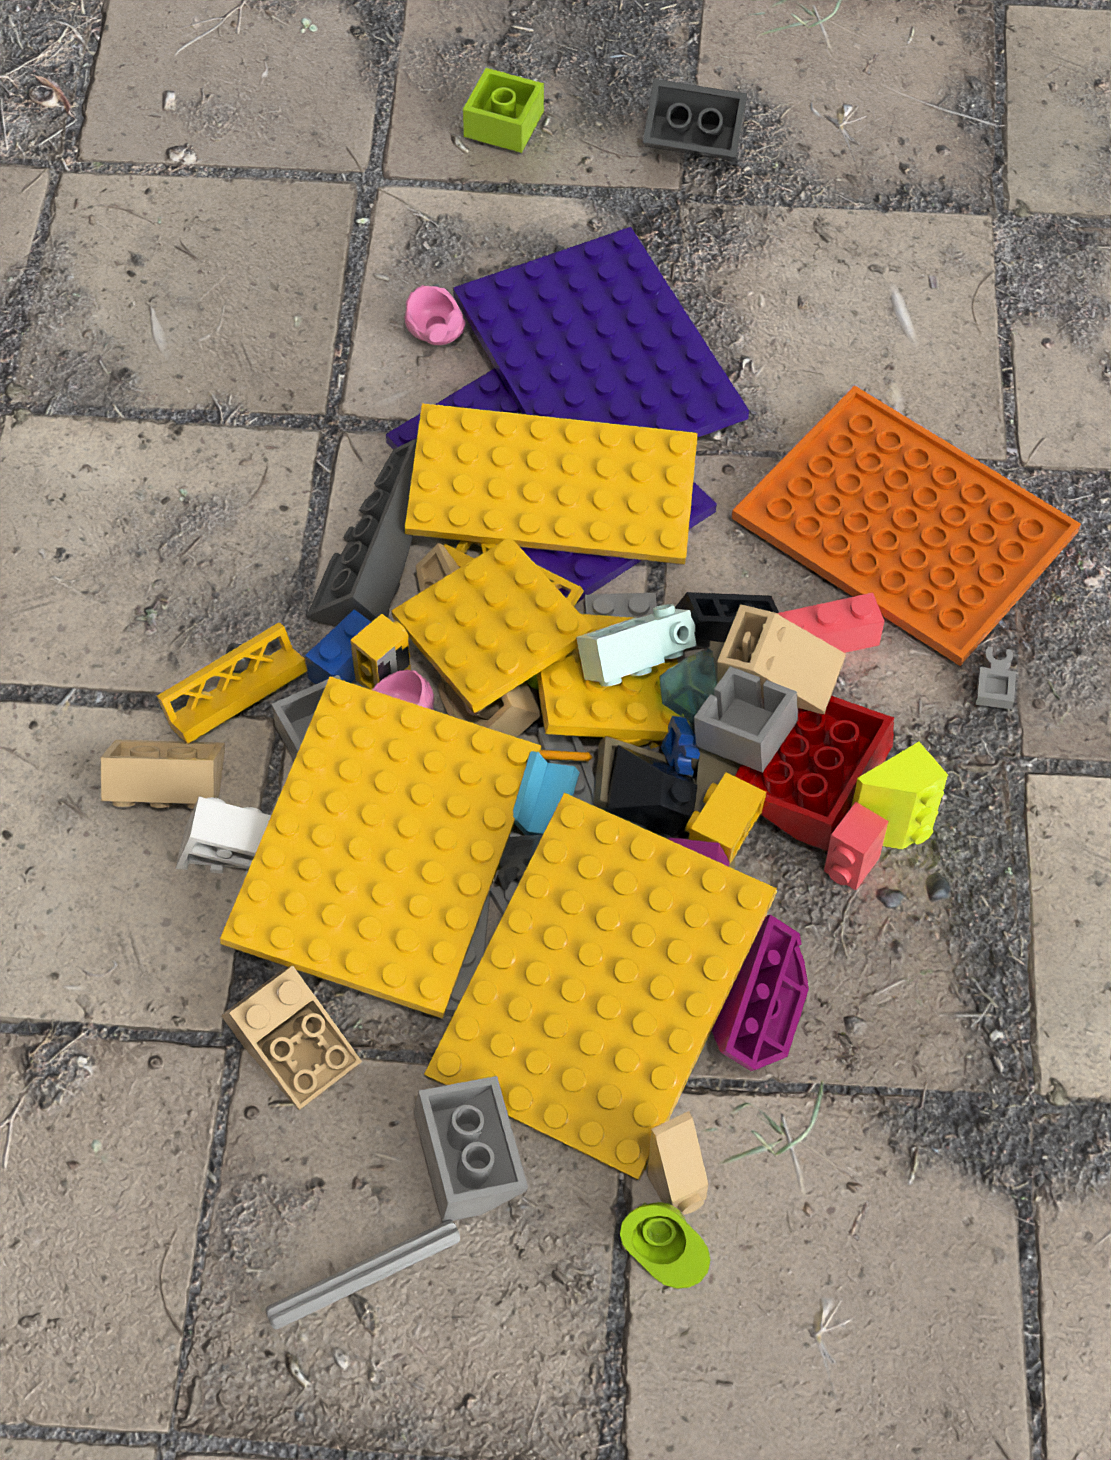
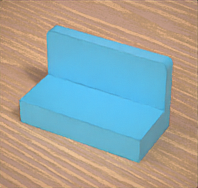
M530 752L513 808L514 824L525 836L544 834L563 794L567 793L573 796L580 773L575 766L548 763L539 752Z

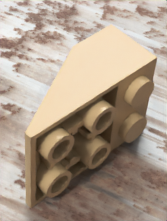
M740 604L717 661L718 683L731 666L760 677L762 699H764L763 684L768 680L797 691V708L825 714L846 654L774 612Z
M294 966L282 969L221 1015L247 1052L298 1110L362 1062Z

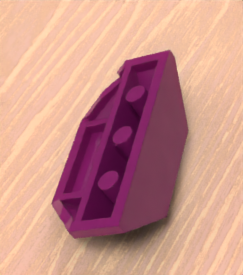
M771 914L765 916L711 1030L720 1052L749 1071L760 1069L788 1057L809 991L805 962L799 945H802L800 933Z

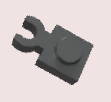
M543 834L509 837L500 862L501 869L498 872L503 889H508L509 883L514 879H518L520 882Z

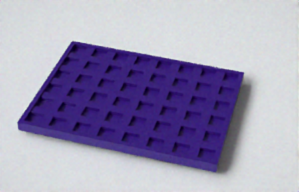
M631 227L453 287V297L521 414L698 433L697 438L749 418V409Z

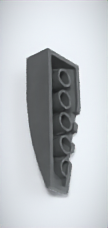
M417 439L393 449L374 482L378 490L374 491L364 500L359 509L363 514L361 520L355 527L350 526L343 537L348 543L341 555L334 553L328 563L307 614V617L311 620L337 626L353 610H356L371 622L381 614L388 617V608L394 594L400 587L399 580L405 567L413 535L405 534V522Z

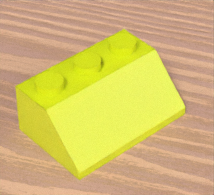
M917 742L858 777L852 806L857 802L889 821L883 846L904 849L912 843L918 845L926 841L934 831L933 827L939 813L938 809L941 798L944 795L948 774L920 742Z

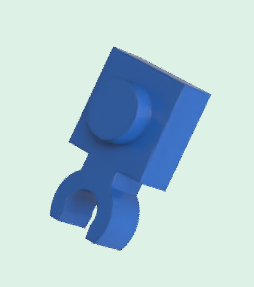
M672 716L668 725V733L663 739L661 749L669 765L674 766L678 774L693 776L692 758L699 759L700 757L699 749L695 747V734L686 718Z

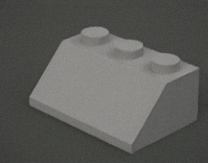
M497 1076L418 1091L414 1114L442 1223L447 1220L453 1221L482 1215L528 1190Z

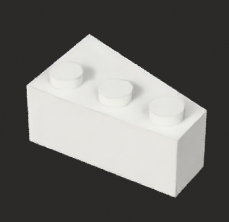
M198 797L184 829L176 869L187 870L189 864L211 866V873L223 874L224 867L246 869L247 875L271 815L264 814L259 809L253 807L241 808L226 804L219 798Z

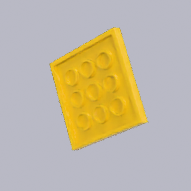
M508 537L391 610L393 619L404 626L412 642L474 714L578 648L576 637L594 631V628L511 537Z
M581 614L594 628V631L633 619V617ZM576 648L537 673L545 734L589 737L607 736L610 738L663 741L668 733V725L672 716L684 717L689 723L677 658L664 659V663L651 667L652 672L641 676H631L629 674L621 677L622 682L619 684L600 686V682L584 679L579 649Z

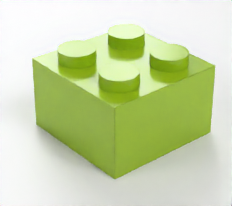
M485 68L463 108L464 137L522 153L544 112V83Z

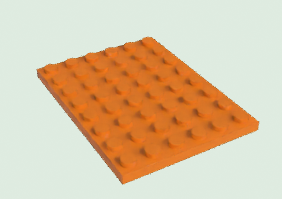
M855 385L732 510L733 520L852 597L873 593L883 617L959 666L964 663L1074 538L1081 526V523Z

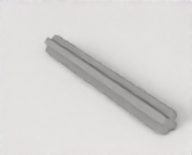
M447 1220L279 1300L266 1308L269 1322L274 1329L286 1326L457 1244L460 1241L459 1231L452 1220Z

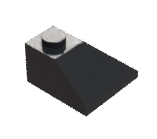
M618 745L614 753L605 811L673 836L688 823L694 812L698 785L689 775L678 774L674 766Z

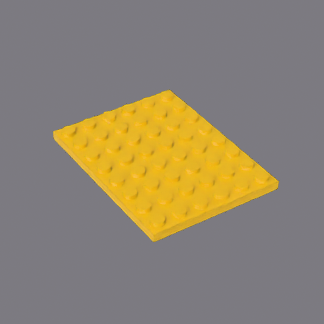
M330 676L223 929L220 944L287 967L294 966L296 970L443 1019L514 826L513 808L530 752L540 753L542 746Z
M564 793L424 1075L443 1085L497 1076L509 1117L640 1181L649 1161L651 1130L669 1121L775 898L777 888Z

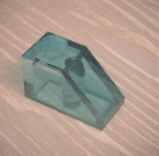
M709 648L685 658L659 676L662 704L681 717L686 718L690 723L694 722V716L709 695H714V688L717 686L713 651Z

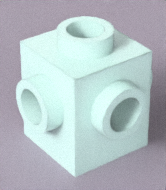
M666 604L654 607L653 614L641 617L657 620L664 659L680 657L684 655L683 650L696 646L695 624L691 618L690 610L675 609L674 604Z

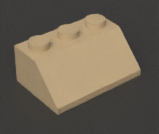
M115 740L100 757L101 801H112V804L117 807L133 806L135 802H150V806L154 808H167L172 806V803H185L188 808L194 809L198 797L218 798L220 795L225 743L191 742L187 744L183 741Z

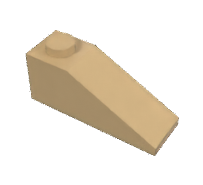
M689 1111L652 1128L647 1176L661 1201L676 1207L683 1215L699 1209L704 1204L708 1191V1180L693 1117Z

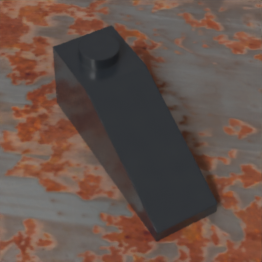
M687 592L675 606V609L690 610L691 618L695 624L696 646H693V648L710 647V641L725 642L740 604L779 613L772 596Z

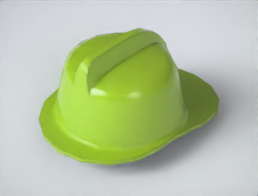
M644 1202L641 1206L629 1212L622 1221L620 1229L622 1245L630 1255L662 1284L676 1289L690 1288L700 1283L708 1273L711 1261L709 1249L701 1236L686 1222L685 1217L676 1207L664 1202L649 1204Z

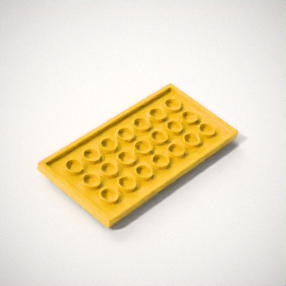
M422 403L405 522V534L499 544L508 537H511L519 547L685 564L698 433Z

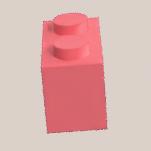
M855 802L831 834L824 872L836 883L847 885L857 890L880 858L889 821Z

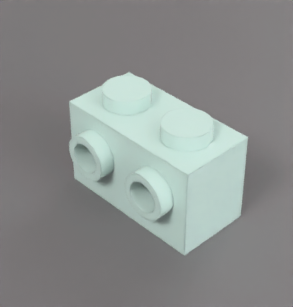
M636 617L576 637L584 679L600 682V686L619 684L622 682L621 677L629 674L631 676L648 674L652 672L651 667L665 662L656 619Z

